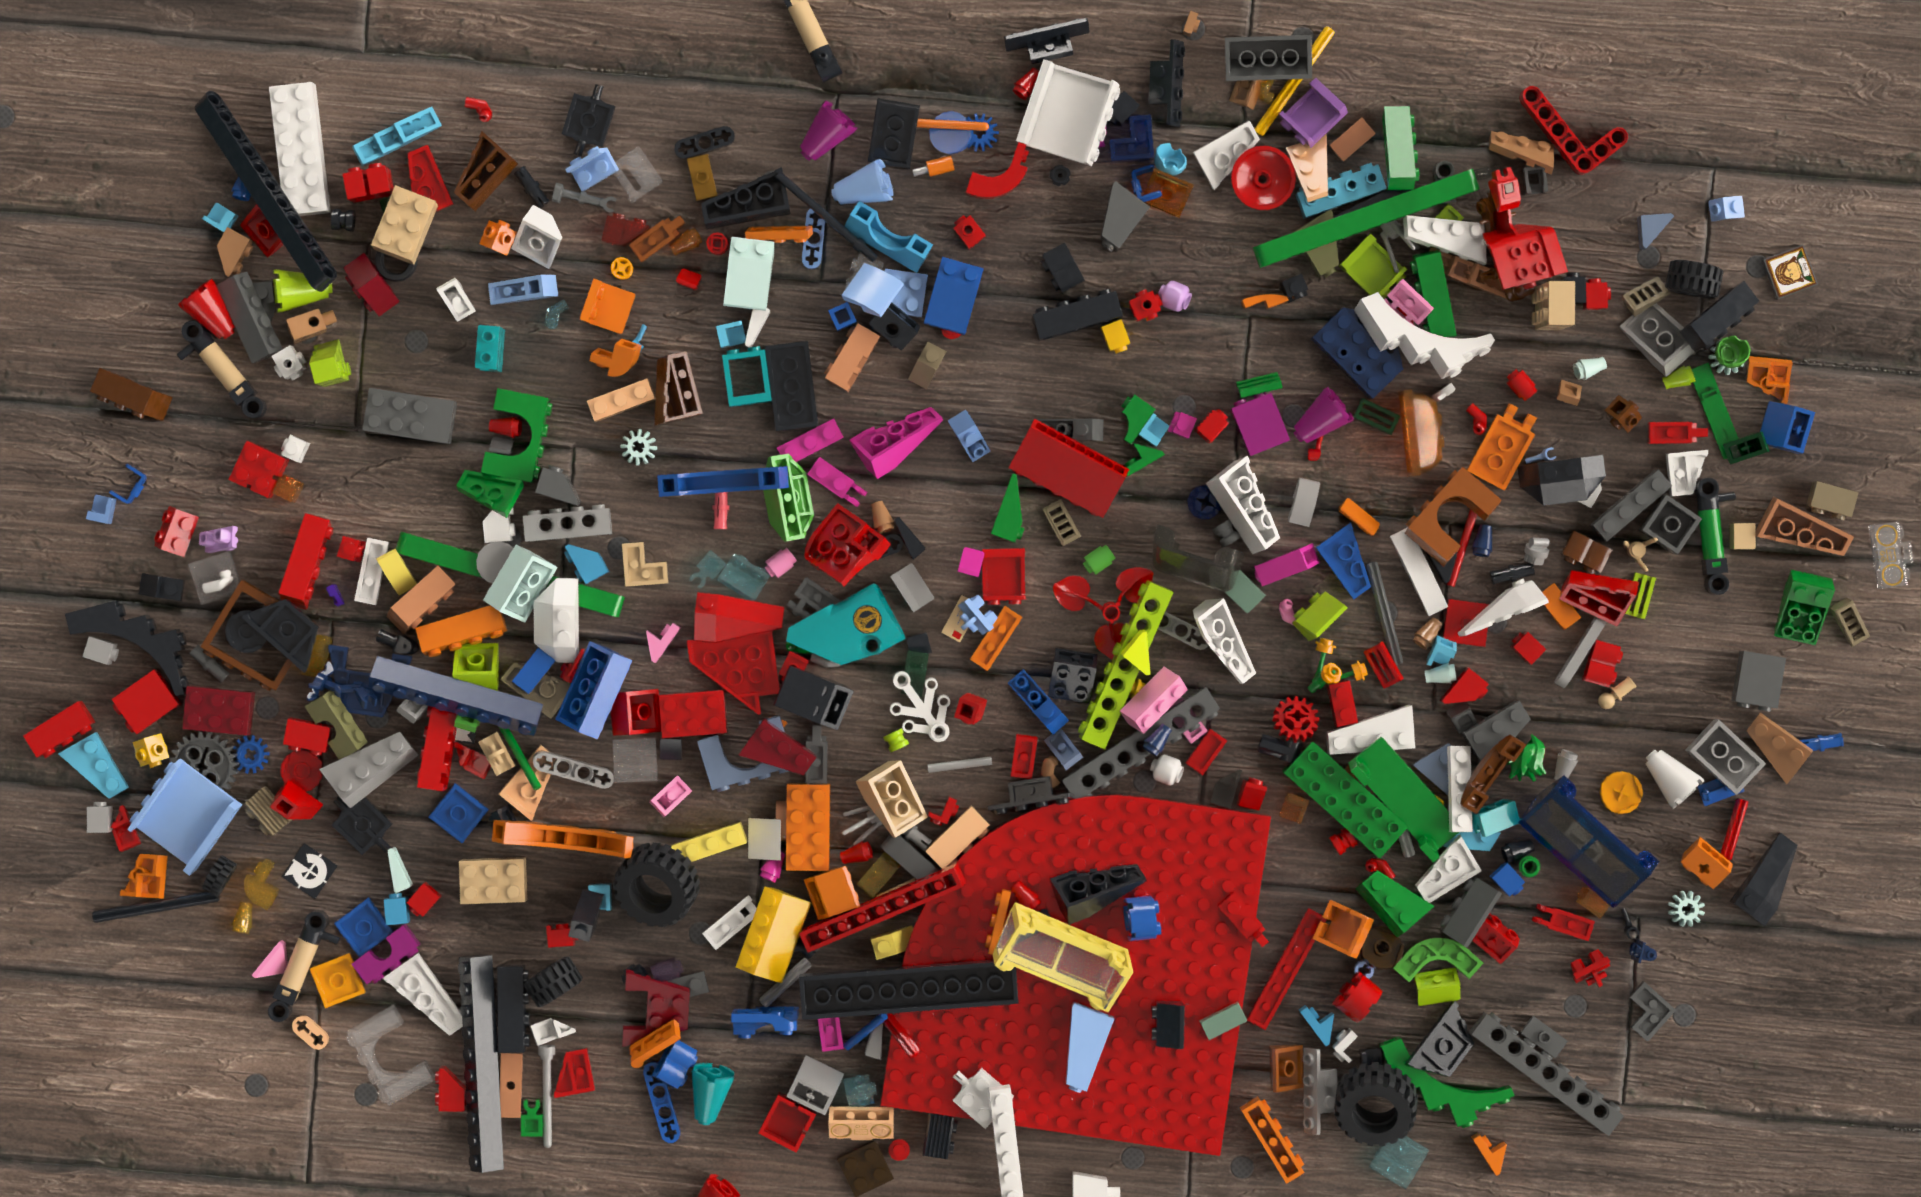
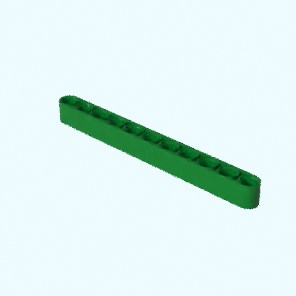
M1470 169L1253 247V251L1259 268L1467 195L1480 190L1474 170Z
M400 532L396 545V550L399 554L481 577L477 570V553ZM552 576L546 588L559 577ZM578 583V606L614 617H620L625 599L624 596Z

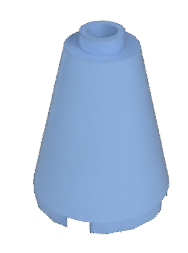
M877 159L835 183L834 189L831 190L833 199L840 204H855L859 201L871 203L893 200L891 197L893 196V189L889 174L882 170V168L886 167L881 159Z

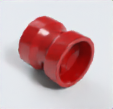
M713 233L707 238V248L712 254L718 256L726 253L729 247L726 236L721 233Z
M1343 828L1338 835L1333 834L1329 837L1339 855L1345 853L1347 848H1353L1358 845L1353 834L1346 828Z

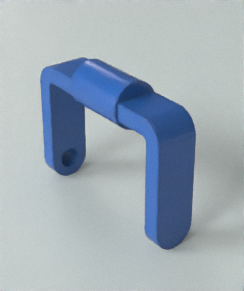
M1154 165L1133 170L1131 173L1133 192L1143 202L1162 196L1161 191L1142 196L1140 181L1137 179L1139 175L1154 171Z
M126 464L125 467L141 476L139 482L133 487L128 499L123 498L112 490L109 493L122 502L130 504L141 493L147 477L136 468Z

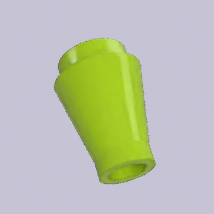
M1683 365L1667 377H1662L1666 390L1689 386L1692 382L1696 381L1690 365L1686 367Z

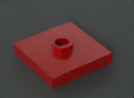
M1448 599L1443 638L1459 644L1485 647L1488 627L1459 637L1458 632L1489 604Z

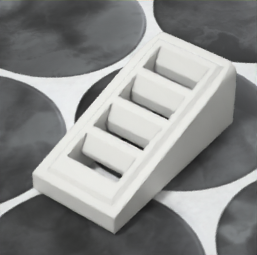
M768 308L766 311L752 309L745 345L748 348L753 346L770 314Z

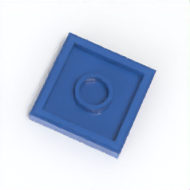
M455 783L429 815V818L459 842L463 843L489 809Z
M370 898L364 900L334 923L359 958L395 932L390 925H386L385 918Z

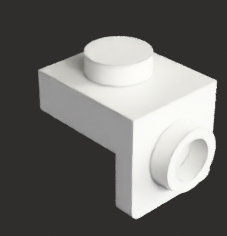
M1350 1028L1347 1031L1343 1029L1336 1036L1337 1041L1332 1045L1336 1050L1333 1054L1341 1062L1346 1060L1350 1063L1352 1061L1343 1052L1358 1037Z

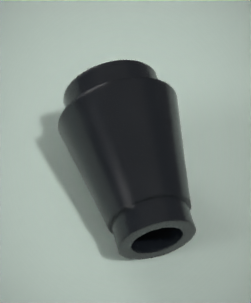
M1530 839L1505 843V846L1501 847L1503 859L1507 863H1515L1535 851Z

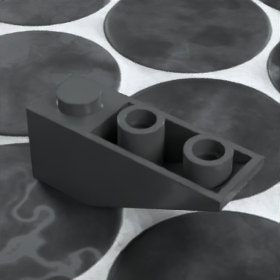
M1036 419L1076 441H1103L1104 420Z

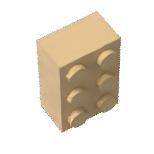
M395 185L371 246L373 249L414 265L438 205L436 201Z
M526 857L462 859L459 861L460 904L527 901Z

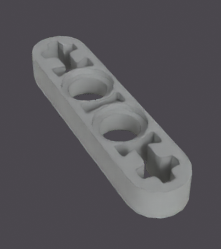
M1147 602L1145 603V605L1147 606L1146 610H1151L1154 608L1153 605ZM1167 612L1164 613L1168 618V624L1165 627H1158V630L1199 650L1209 646L1207 642L1197 646V641L1193 638L1190 639V642L1186 641L1191 634V629L1195 630L1194 635L1200 637L1199 628ZM1179 624L1187 627V634L1183 637L1175 633V628Z
M1597 617L1593 618L1556 677L1555 684L1563 689L1568 685L1607 623L1606 621Z
M538 751L533 756L532 762L534 767L545 773L604 789L609 788L614 782L613 773L604 767L547 751ZM542 756H545V759L549 762H552V758H556L553 763V770L550 769V764L544 763L543 766H539L537 758L541 759ZM559 762H568L569 769L566 772H559L557 770ZM581 767H587L590 773L588 777L580 778L577 774L578 770ZM593 770H597L596 775L599 776L607 773V777L610 780L605 781L603 784L599 778L594 777V781H591L594 774Z

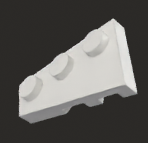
M1249 120L1193 152L1213 190L1232 171L1240 155L1253 148L1260 140Z
M1460 834L1415 884L1422 898L1429 903L1481 872L1479 865Z

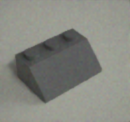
M1475 876L1473 879L1467 880L1463 887L1465 890L1461 898L1458 896L1451 906L1454 909L1450 915L1446 914L1440 923V926H1442L1440 931L1467 948L1502 894Z

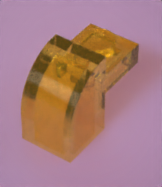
M266 859L263 862L260 861L254 871L257 875L248 874L244 880V890L249 900L265 910L271 908L280 891L279 888L265 882L275 864L270 859Z

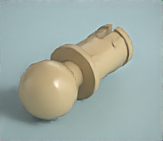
M1628 676L1614 688L1610 687L1611 693H1603L1599 696L1598 703L1603 709L1612 708L1616 699L1622 701L1623 696L1636 688L1635 683Z

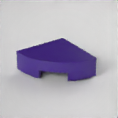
M336 584L326 587L329 596L333 598L334 604L337 607L345 604Z

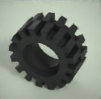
M221 855L207 875L202 889L218 897L234 874L237 863Z

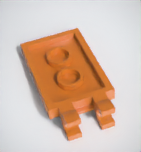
M1508 404L1503 417L1496 414L1467 468L1468 472L1504 491L1535 436L1530 430L1537 419L1535 416L1527 414L1523 424L1514 420L1513 416L1518 407L1512 404Z

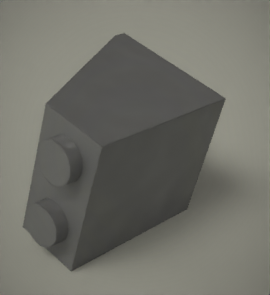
M1116 181L1110 190L1100 240L1103 241L1101 245L1110 252L1113 249L1116 252L1119 250L1150 208V206Z

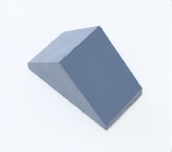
M1669 213L1637 217L1639 248L1641 250L1646 249L1674 215Z

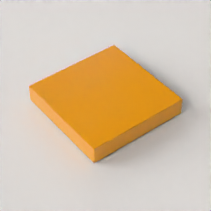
M351 953L310 968L325 1008L366 993L358 972L352 966L354 960Z

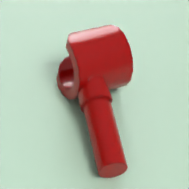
M1323 436L1317 438L1315 449H1308L1309 461H1317L1320 458Z

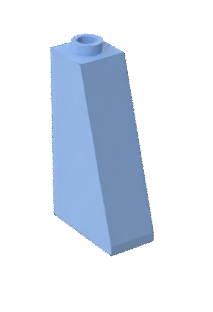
M1074 1001L1071 1007L1066 1084L1070 1085L1069 1089L1081 1093L1082 1090L1086 1092L1088 1090L1114 1017Z

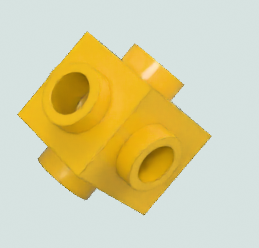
M161 733L132 742L140 767L149 764V767L153 768L162 765L161 760L169 758L168 748L164 743Z

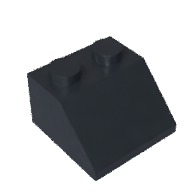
M1156 1001V1006H1152V1019H1156L1155 1028L1151 1029V1040L1155 1041L1156 1046L1184 1049L1185 1006L1182 1001Z

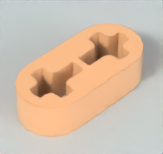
M301 1015L294 1019L292 1023L293 1031L310 1047L319 1050L328 1044L329 1036L327 1032L310 1017ZM298 1020L300 1022H303L305 1020L307 1022L305 1026L310 1030V1032H308L304 1028L302 1030H299ZM311 1033H314L316 1036L321 1034L324 1043L315 1044V1037Z

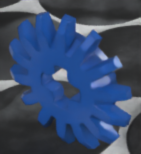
M976 113L974 114L975 120L972 121L970 117H967L968 121L986 122L989 128L980 139L977 138L976 134H973L975 130H972L971 142L967 148L974 145L975 152H977L978 147H981L982 152H984L985 145H988L990 149L993 147L990 144L991 140L997 142L993 134H999V131H993V128L998 125L997 123L990 124L993 119L992 117L987 121L984 120L985 114H982L981 119H978Z
M252 735L250 741L247 736H243L245 742L238 739L239 747L234 746L233 748L237 750L236 753L238 754L236 756L237 760H235L240 764L238 770L240 771L245 767V773L248 774L249 769L252 768L253 773H257V766L261 770L264 769L261 762L268 763L264 755H270V752L263 751L268 745L261 746L260 744L263 740L261 738L258 742H255L254 735ZM248 748L251 751H256V754L254 755V760H251L250 758H245V755L247 754L246 750Z

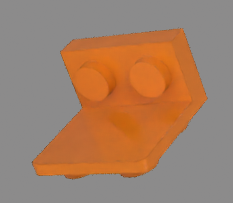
M593 278L580 320L622 334L636 295Z

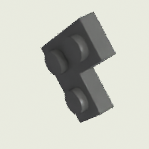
M1644 981L1629 996L1644 1010L1640 1017L1631 1025V1028L1648 1042L1676 1009Z

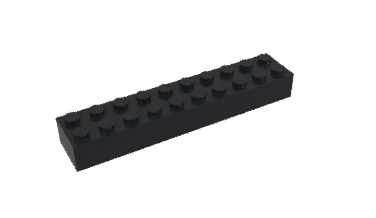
M994 960L799 975L802 1020L1019 1004L1016 967L1011 971H1002L994 965Z

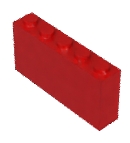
M1036 419L1031 424L1009 466L1015 474L1027 477L1034 484L1049 489L1054 495L1062 496L1073 505L1081 506L1087 509L1090 514L1104 518L1129 471L1123 465Z

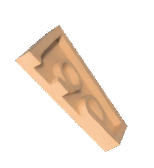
M1327 134L1312 148L1306 143L1304 145L1298 143L1286 147V152L1294 166L1296 176L1307 202L1328 196Z
M541 744L527 759L541 784V788L533 790L525 773L520 768L499 792L500 796L531 821L551 776L549 773L537 770L532 762L536 752H550ZM542 756L541 759L537 758L539 766H543L544 763L550 764V769L553 770V763L556 758H552V762H549L545 759V756Z

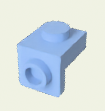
M1742 196L1709 200L1711 221L1745 217Z

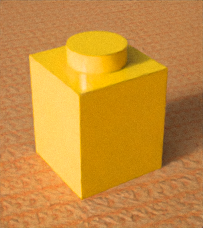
M1122 319L1101 327L1109 352L1115 351V354L1128 350L1127 345H1130V340Z

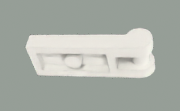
M749 895L702 933L715 950L753 920L757 908L751 902L752 898ZM744 907L749 911L746 917L740 912Z

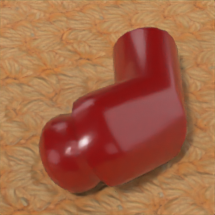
M1378 858L1367 860L1365 868L1368 872L1378 870L1391 879L1395 877L1386 860Z

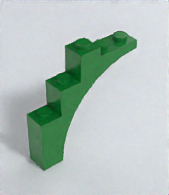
M1399 1036L1379 1043L1386 1064L1391 1065L1393 1069H1400L1402 1075H1408L1411 1083L1416 1088H1419L1425 1107L1435 1112L1445 1108L1444 1104H1448L1457 1127L1465 1128L1473 1125V1121L1478 1119L1475 1111L1484 1112L1491 1108L1490 1105L1495 1103L1499 1105L1511 1101V1097L1515 1096L1509 1085L1492 1090L1474 1091L1444 1084L1423 1070L1405 1065L1410 1055Z

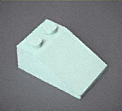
M738 237L731 238L724 306L766 311L774 259V242Z

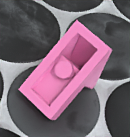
M672 623L671 626L667 624L660 634L663 636L662 639H659L648 630L646 631L651 661L657 663L681 627L675 623Z
M677 775L650 803L665 817L692 790Z

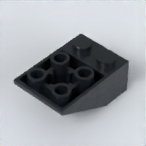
M789 665L774 706L838 730L854 690L844 684Z

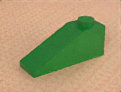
M1012 473L991 534L1015 543L1016 539L1021 540L1025 528L1021 527L1022 514L1017 475Z

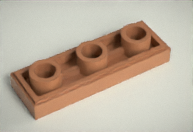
M501 1053V1118H521L523 1053ZM509 1081L514 1082V1088L508 1086Z

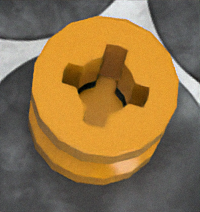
M616 258L611 264V272L616 278L625 280L632 275L633 265L626 258Z

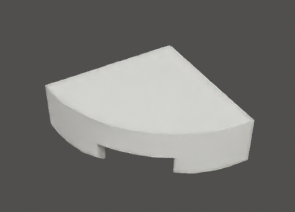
M1449 383L1431 397L1435 402H1439L1444 397L1453 393L1455 387L1452 383Z

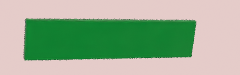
M1705 363L1692 369L1696 380L1693 384L1724 460L1727 459L1723 444L1739 438L1710 365Z

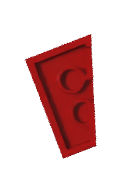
M429 145L409 152L408 163L412 192L435 200L438 205L436 212L454 205Z

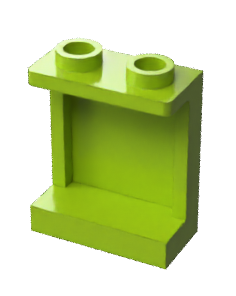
M1370 233L1339 267L1369 296L1378 292L1385 299L1391 292L1389 288L1394 283L1398 284L1406 277L1404 272L1407 268L1405 266L1402 267L1396 261L1399 272L1395 273L1388 252L1376 242L1377 239Z

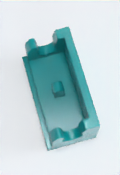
M1502 799L1482 807L1477 814L1472 812L1474 831L1476 833L1481 832L1482 837L1490 836L1521 823L1514 800Z

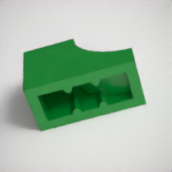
M1133 395L1132 398L1128 396L1121 405L1124 408L1122 414L1125 415L1128 424L1127 433L1123 440L1129 445L1133 443L1156 410L1136 395Z

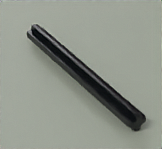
M202 892L92 912V919L94 923L214 903L220 900V896L216 897L209 892Z

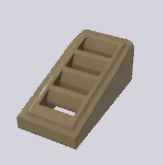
M1657 276L1622 295V301L1633 316L1636 317L1668 296L1670 291L1665 288L1664 283ZM1656 284L1662 291L1659 294L1653 287ZM1648 289L1654 294L1653 297L1648 294ZM1643 293L1647 300L1644 301L1640 295ZM1636 298L1639 304L1636 305L1633 299Z
M1061 499L1042 509L1062 547L1081 537ZM1061 507L1062 510L1052 516L1050 515V511ZM1063 514L1065 515V519L1054 523V519ZM1069 522L1070 526L1060 531L1057 527ZM1072 529L1074 533L1063 539L1062 534Z
M1844 598L1829 607L1851 647L1870 637L1853 600ZM1852 614L1853 617H1851V618H1849L1848 620L1844 621V618H1846V617H1848L1849 615ZM1855 622L1857 623V625L1848 629V626L1852 625ZM1859 629L1861 630L1859 634L1852 637L1851 634L1858 631Z

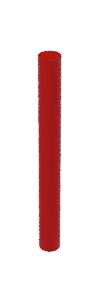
M1471 509L1459 545L1461 547L1457 551L1451 578L1446 584L1455 587L1477 514Z

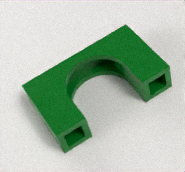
M497 388L493 409L518 414L525 418L531 427L532 438L527 449L515 456L485 452L481 473L534 483V479L539 478L540 467L537 464L538 459L542 458L544 453V445H541L542 438L546 437L549 425L545 423L547 416H551L553 406L552 403H549V398Z

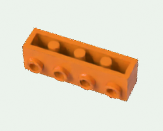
M491 605L415 628L421 651L425 656L429 655V657L438 656L441 654V651L447 649L450 651L461 649L462 645L470 643V645L481 643L482 639L487 637L492 639L503 636V632L508 631L503 613Z
M1257 1096L1241 1106V1111L1285 1183L1287 1184L1304 1174L1305 1172L1301 1167L1305 1164L1298 1154L1294 1156L1290 1150L1294 1146L1287 1136L1283 1137L1279 1132L1282 1127L1276 1117L1272 1119L1268 1114L1271 1109L1265 1099L1261 1101Z

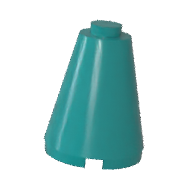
M698 1063L693 1067L694 1118L698 1120L699 1124L710 1125L716 1121L734 1080V1071L726 1066L719 1065V1068L712 1067L713 1063Z

